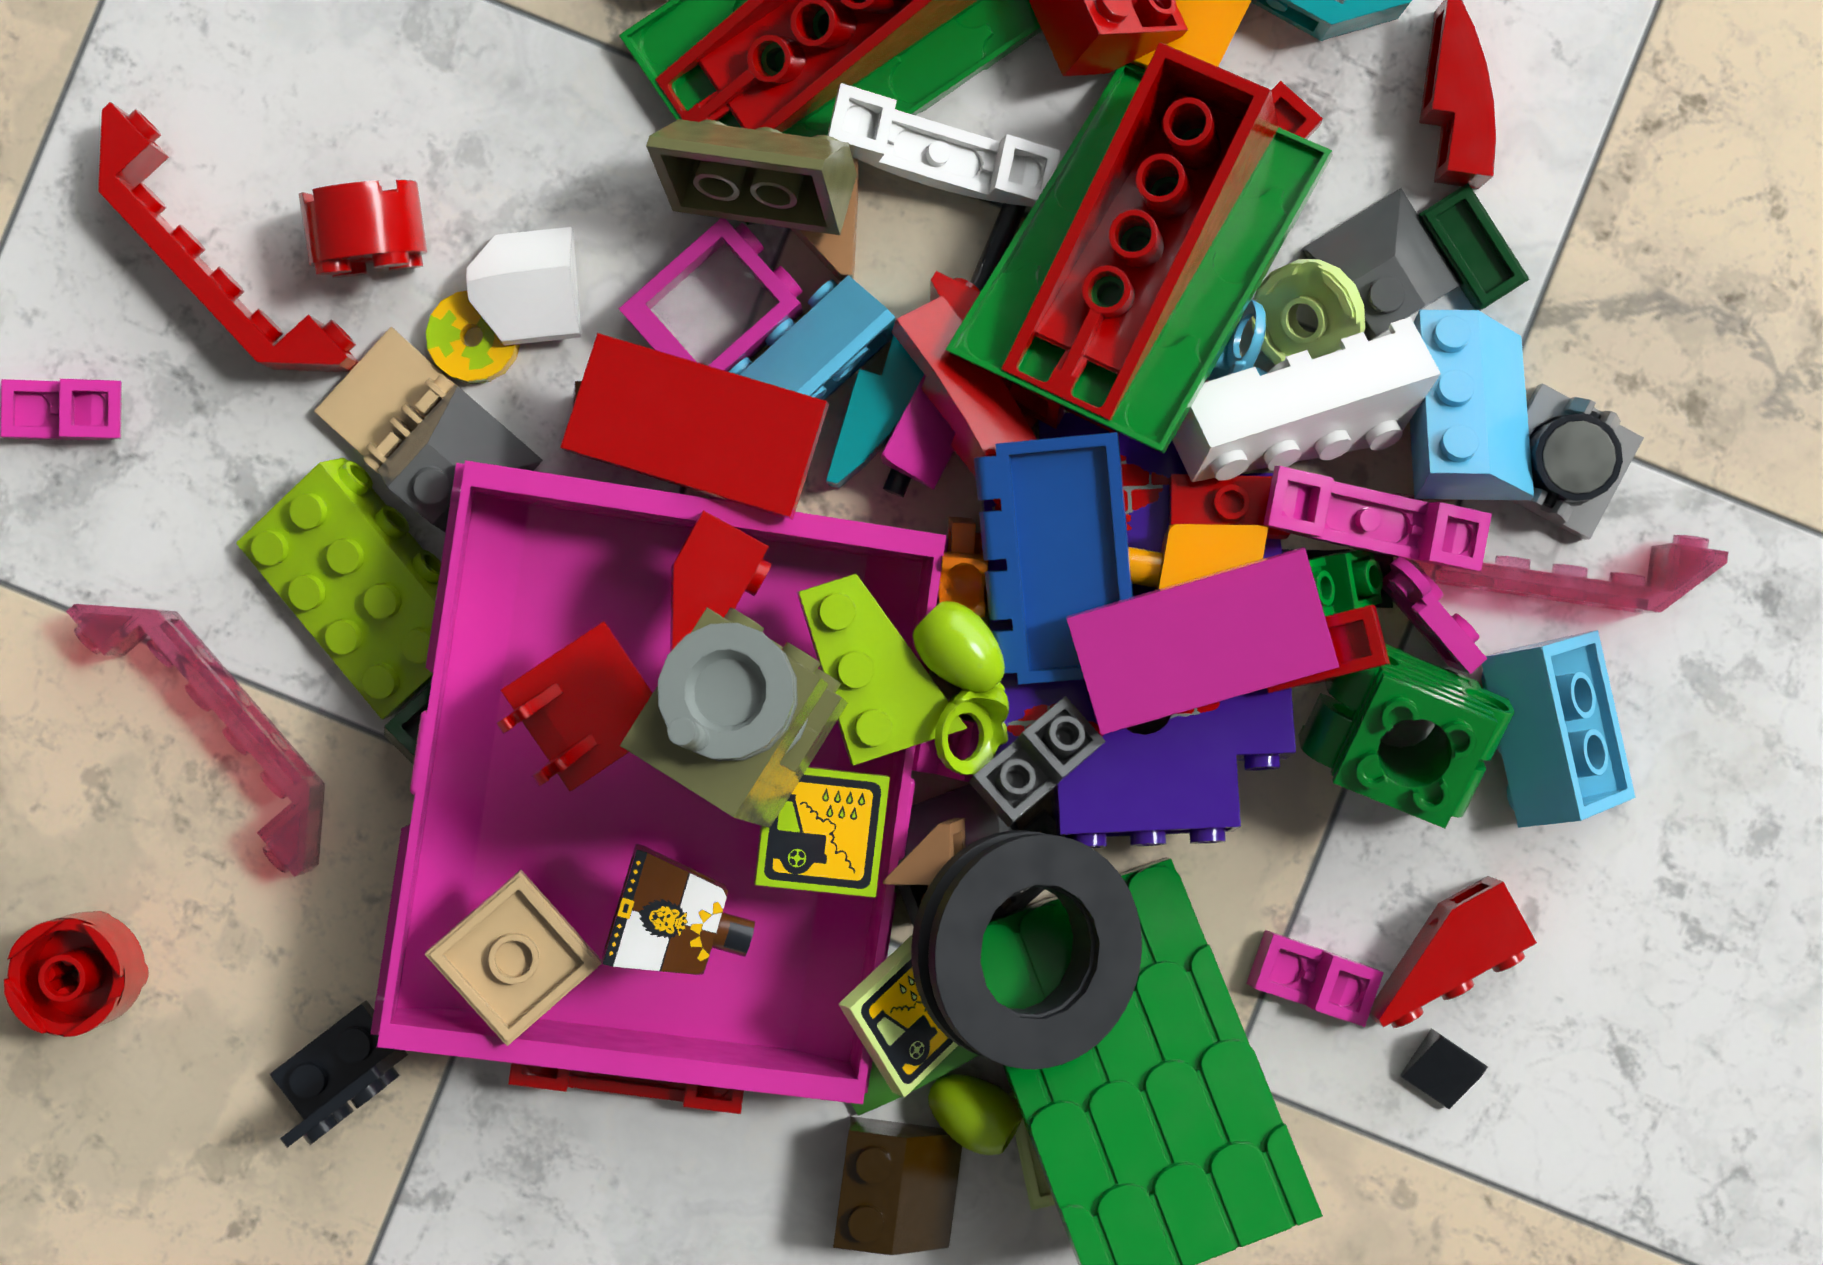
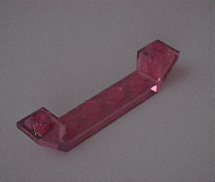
M1389 493L1393 495L1414 499V495ZM1673 535L1672 543L1651 546L1646 587V577L1642 575L1610 572L1609 581L1587 578L1588 568L1566 564H1553L1552 573L1530 570V559L1512 556H1496L1495 565L1483 563L1481 572L1413 560L1408 561L1419 571L1429 576L1436 584L1647 614L1664 611L1727 563L1729 551L1708 549V538Z
M74 604L66 612L78 625L74 629L76 636L95 654L125 656L148 635L151 639L147 642L150 651L165 666L172 668L175 665L189 682L185 685L186 692L199 707L207 712L212 709L226 725L222 732L228 742L241 754L247 755L250 753L264 769L260 776L265 785L279 798L285 799L288 797L292 801L257 832L266 843L263 847L265 856L278 870L283 873L290 871L294 877L311 872L319 865L325 783L177 611L86 604Z

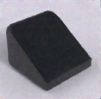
M1431 1028L1400 1076L1450 1109L1482 1077L1488 1066Z

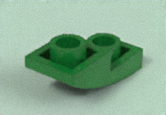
M1352 549L1308 559L1325 616L1382 603L1380 592L1383 586V575L1380 565L1374 559V553Z

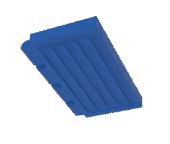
M1118 432L995 444L996 455L974 458L978 500L1001 499L1000 510L979 512L983 560L1006 559L1007 569L985 572L989 620L1012 619L1013 628L991 631L1003 654L1004 674L1017 673L1018 684L1084 679L1066 619L1067 616L1133 597Z

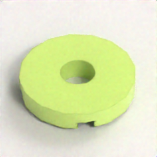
M1298 259L1270 272L1256 290L1254 301L1257 300L1256 302L1262 304L1266 313V331L1261 351L1275 365L1284 361L1286 356L1305 350L1308 351L1312 359L1333 353L1341 349L1339 345L1341 339L1365 331L1364 303L1356 285L1340 268L1320 259ZM1300 304H1306L1315 311L1318 318V327L1315 332H1308L1299 325L1296 311ZM1252 316V331L1254 333L1255 318Z

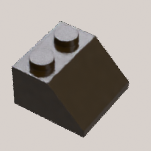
M850 1116L833 1248L884 1255H899L949 1248L962 1146L952 1139L943 1128Z

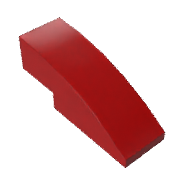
M1444 0L1434 14L1419 123L1441 126L1434 183L1461 187L1469 183L1471 188L1479 189L1494 176L1496 126L1493 92L1487 62L1475 26L1463 1Z

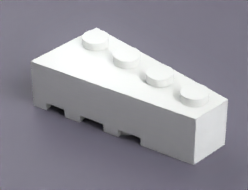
M1411 317L1390 323L1389 331L1391 334L1371 341L1367 340L1364 332L1343 338L1339 344L1340 350L1315 359L1311 358L1307 350L1286 356L1284 361L1275 365L1265 375L1260 376L1256 367H1252L1205 382L1172 440L1191 481L1196 482L1211 478L1224 481L1235 478L1247 471L1262 468L1274 470V466L1288 467L1295 462L1314 458L1332 460L1346 452L1365 448L1378 451L1395 444L1402 437L1404 428L1441 374Z

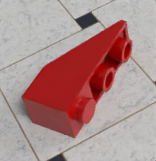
M704 510L700 513L671 566L670 652L686 635L692 632L706 608L724 618L730 607L736 608L744 592L755 596L772 565L763 559L769 548L768 545Z
M1487 876L1437 904L1376 996L1369 1014L1371 1019L1382 1027L1389 1024L1393 1028L1402 1027L1418 1019L1424 1013L1422 1006L1440 996H1442L1443 1000L1456 998L1474 986L1472 979L1491 968L1494 972L1507 970L1525 958L1523 951L1537 944L1505 883Z

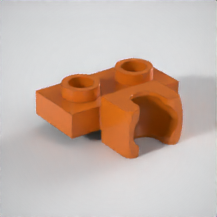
M949 517L947 536L949 540L947 552H944L942 556L937 605L942 601L957 602L971 609L980 618H984L986 608L984 585L985 572L988 571V560H983L981 533H976V523L972 518Z

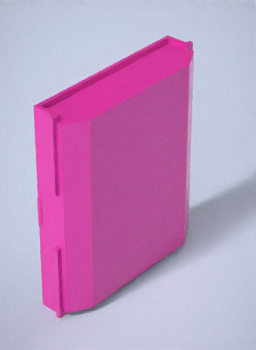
M466 460L464 464L456 463L425 667L433 673L428 710L423 711L420 717L410 792L415 795L411 823L401 828L371 1034L379 1035L377 1047L863 1104L864 1094L868 1093L873 1060L838 1004L888 957L897 893L894 892L895 885L883 884V881L898 866L899 860H902L905 856L915 781L911 778L916 745L853 766L850 764L838 722H836L809 767L886 775L890 777L876 898L759 886L754 884L761 825L732 817L631 752L571 792H569L558 774L539 786L532 775L542 769L549 760L523 722L518 723L504 734L499 729L496 723L514 711L500 690L605 621L646 684L654 692L658 686V678L667 655L670 653L671 566L703 510L769 546L763 557L765 561L772 564L766 578L755 596L744 592L735 610L764 628L763 633L769 639L782 647L788 642L818 661L797 592L857 574L929 674L930 669L920 658L914 646L913 630L937 605L942 556L944 552H947L949 540L946 539V535L795 512L794 518L791 520L730 501ZM635 844L644 845L723 883L728 890L723 913L755 921L752 940L746 956L743 957L712 948L703 975L612 967L604 965L602 962L600 966L508 1046L425 955L430 947L521 869L602 960V954Z

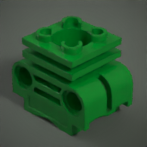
M1385 644L1390 661L1389 665L1336 677L1334 680L1325 682L1327 691L1332 697L1322 693L1319 694L1305 726H1302L1298 734L1300 748L1313 760L1331 768L1330 772L1333 776L1332 781L1334 784L1446 829L1451 817H1463L1486 771L1484 761L1492 759L1515 711L1508 698L1481 688L1478 681L1452 670L1433 665L1398 648ZM1424 719L1435 724L1426 739L1413 746L1400 748L1386 745L1381 741L1387 731L1389 732L1393 725L1402 720Z

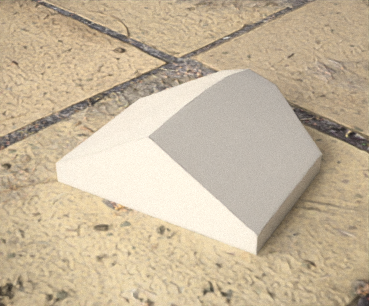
M572 227L494 235L466 268L468 300L504 346L581 337L575 243Z

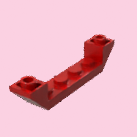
M109 102L101 112L98 192L256 362L273 370L350 372L359 362L350 352L357 344L333 319L325 325L308 314L278 342L277 340L284 333L276 323L259 308L252 314L238 299L245 291L234 278L220 266L213 272L199 257L206 250L203 245L181 224L173 229L160 215L167 209L166 206L142 183L169 158L155 143L161 134L137 109L128 115Z

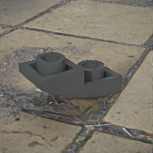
M1065 696L1024 730L1013 743L974 774L969 783L1009 827L1106 741Z

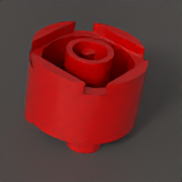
M379 180L315 188L312 189L313 195L305 192L299 193L309 265L315 267L316 275H332L333 278L367 274L366 263L372 262L374 268L388 267L390 271L423 267L422 255L428 252L417 182L413 180H396L397 189L383 191L382 186L379 185Z
M103 911L78 912L40 923L19 937L12 946L7 960L10 959L8 978L4 979V994L15 1016L31 1030L42 1034L49 1033L63 1037L78 1036L109 1023L128 1011L137 1000L142 987L146 984L149 971L139 941L125 924ZM76 970L79 972L77 981L72 976V973Z

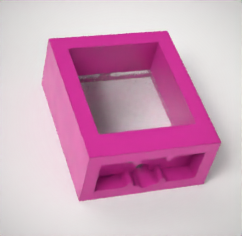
M720 218L618 309L654 350L696 362L684 348L686 346L701 364L729 372L746 357L751 359L767 345L765 342L766 338L782 322L788 318L794 321L803 313L801 303L796 299L803 291L782 266L772 271L758 256L765 248L744 223L739 224L734 229L726 219ZM651 308H652V309L656 312V314L664 321V323L671 329V331L676 335V338H675V337L672 335V333L664 326V324L656 317V315L650 310Z

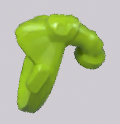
M1001 682L988 692L979 693L962 689L959 694L952 695L949 703L939 717L935 730L937 754L946 768L960 775H974L994 758L999 745H1004L1008 742L1007 726L1004 721L1009 714V701ZM961 714L972 716L979 730V742L976 750L965 760L956 758L950 751L948 744L950 725Z

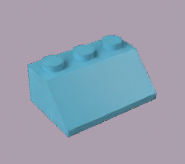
M849 275L839 284L831 279L810 297L807 303L812 309L796 324L791 318H788L771 332L765 340L770 347L754 362L746 357L729 372L826 400L893 338L892 329L896 321L895 316Z
M1420 309L1413 323L1441 374L1410 419L1414 499L1532 500L1534 490L1521 336L1479 310Z
M1598 630L1512 648L1486 656L1487 660L1482 663L1483 672L1481 680L1483 689L1508 698L1515 711L1497 750L1503 758L1508 780L1507 799L1510 807L1515 812L1518 828L1582 821L1636 798Z

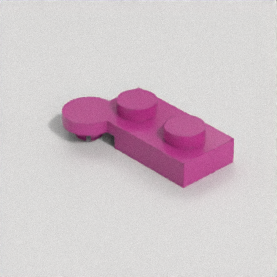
M1398 556L1390 564L1391 571L1383 578L1382 589L1449 667L1472 674L1487 660V657L1475 645V642L1480 638L1478 633L1462 616L1457 613L1451 616L1439 602L1444 594L1429 576L1419 571L1405 558Z

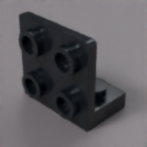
M367 1000L269 1074L304 1119L280 1138L286 1148L302 1136L310 1146L354 1111L348 1103L349 1100L358 1109L400 1076L393 1066L408 1054L405 1050L377 1047L379 1035L371 1034L374 1009Z

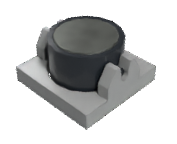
M1542 383L1536 387L1527 404L1534 497L1532 500L1510 501L1583 540L1591 539L1644 437L1621 426V421L1615 412L1600 411L1594 407L1596 402L1579 397L1569 398Z

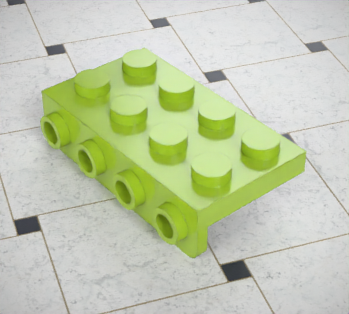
M345 458L319 462L236 544L383 720L397 712L428 684V681L433 676V673L425 667L441 561L431 552L423 550L408 532L409 524L395 508L384 503L372 488L373 482L371 477L360 465Z

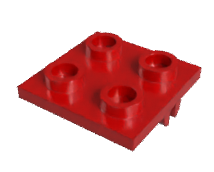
M603 621L502 688L500 691L514 711L496 724L504 734L518 723L523 722L549 760L542 769L532 775L536 783L541 786L558 774L569 792H571L629 753L620 744L653 692L605 621Z

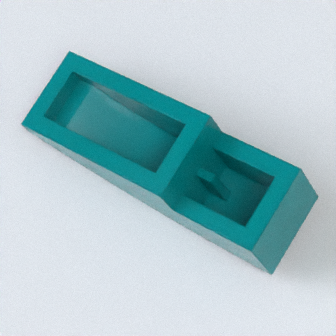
M893 336L882 375L861 369L858 371L826 482L828 486L842 487L861 471L888 443L924 376L922 370L895 336Z

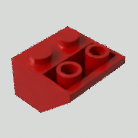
M1029 0L1062 76L1108 74L1156 50L1159 42L1168 44L1181 38L1188 31L1175 0Z

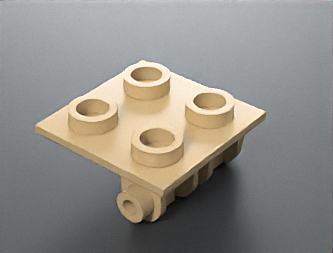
M390 327L314 412L363 455L365 463L378 473L379 467L455 384L393 327Z

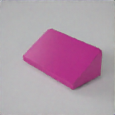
M924 374L889 439L881 459L883 464L934 490L955 451L951 447L955 432L921 388L926 377Z

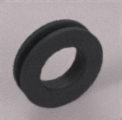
M1024 830L1005 831L983 837L963 848L942 867L929 885L921 901L915 919L911 944V961L916 988L922 1004L937 1027L962 1048L1003 1065L1020 1069H1044L1062 1065L1080 1057L1096 1046L1112 1030L1124 1013L1137 983L1142 954V935L1137 908L1129 888L1113 865L1097 851L1076 840ZM1029 887H1042L1056 895L1068 913L1073 933L1071 961L1060 984L1042 1002L1025 1009L1007 1008L998 1003L986 986L980 962L983 934L994 911L1013 893Z

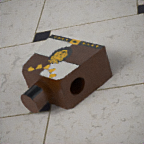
M635 844L602 954V962L604 965L612 967L703 975L712 948L743 957L746 956L752 940L755 921L723 913L728 890L723 883L644 845Z

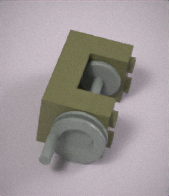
M731 607L724 618L706 608L692 632L686 635L667 655L658 678V686L620 746L732 817L770 828L848 703L842 697L835 694L841 683L818 669L819 661L788 642L785 643L784 647L777 644L763 633L764 628Z

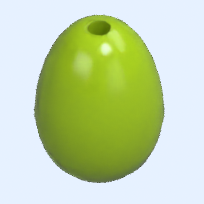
M942 601L913 630V641L918 655L930 670L947 682L965 690L981 693L990 691L1002 680L1005 664L999 644L980 616L968 607L957 602Z
M960 1074L945 1075L936 1080L928 1094L931 1112L944 1131L962 1147L981 1155L990 1156L1003 1153L1022 1121V1115L1017 1103L1006 1091L991 1082L977 1077Z

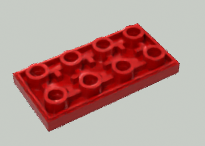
M597 333L560 448L573 454L793 520L829 404L822 399Z

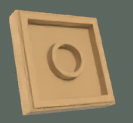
M521 869L425 953L427 958L507 1046L602 964L599 956Z

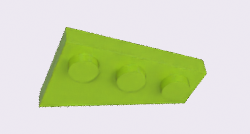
M852 574L798 591V599L817 659L820 662L821 671L841 683L835 694L842 697L848 703L837 722L850 764L854 766L935 739V730L939 717L949 702L858 575ZM959 716L951 723L948 735L967 729Z

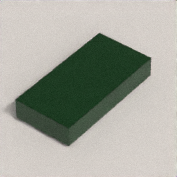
M1469 183L1418 215L1459 280L1460 288L1474 310H1483L1530 280Z

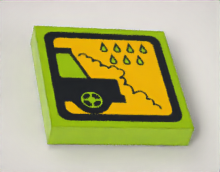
M808 767L772 826L769 828L761 825L754 884L876 898L890 777L886 775Z

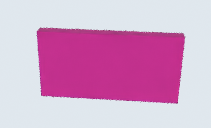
M1304 547L1069 615L1066 618L1101 735L1339 667Z

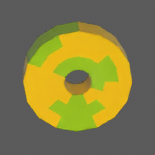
M467 291L456 292L443 299L430 314L426 328L427 349L435 364L452 378L470 384L491 382L505 374L517 359L521 345L504 346L469 302ZM471 328H480L483 334L482 341L476 346H467L464 339L467 331Z

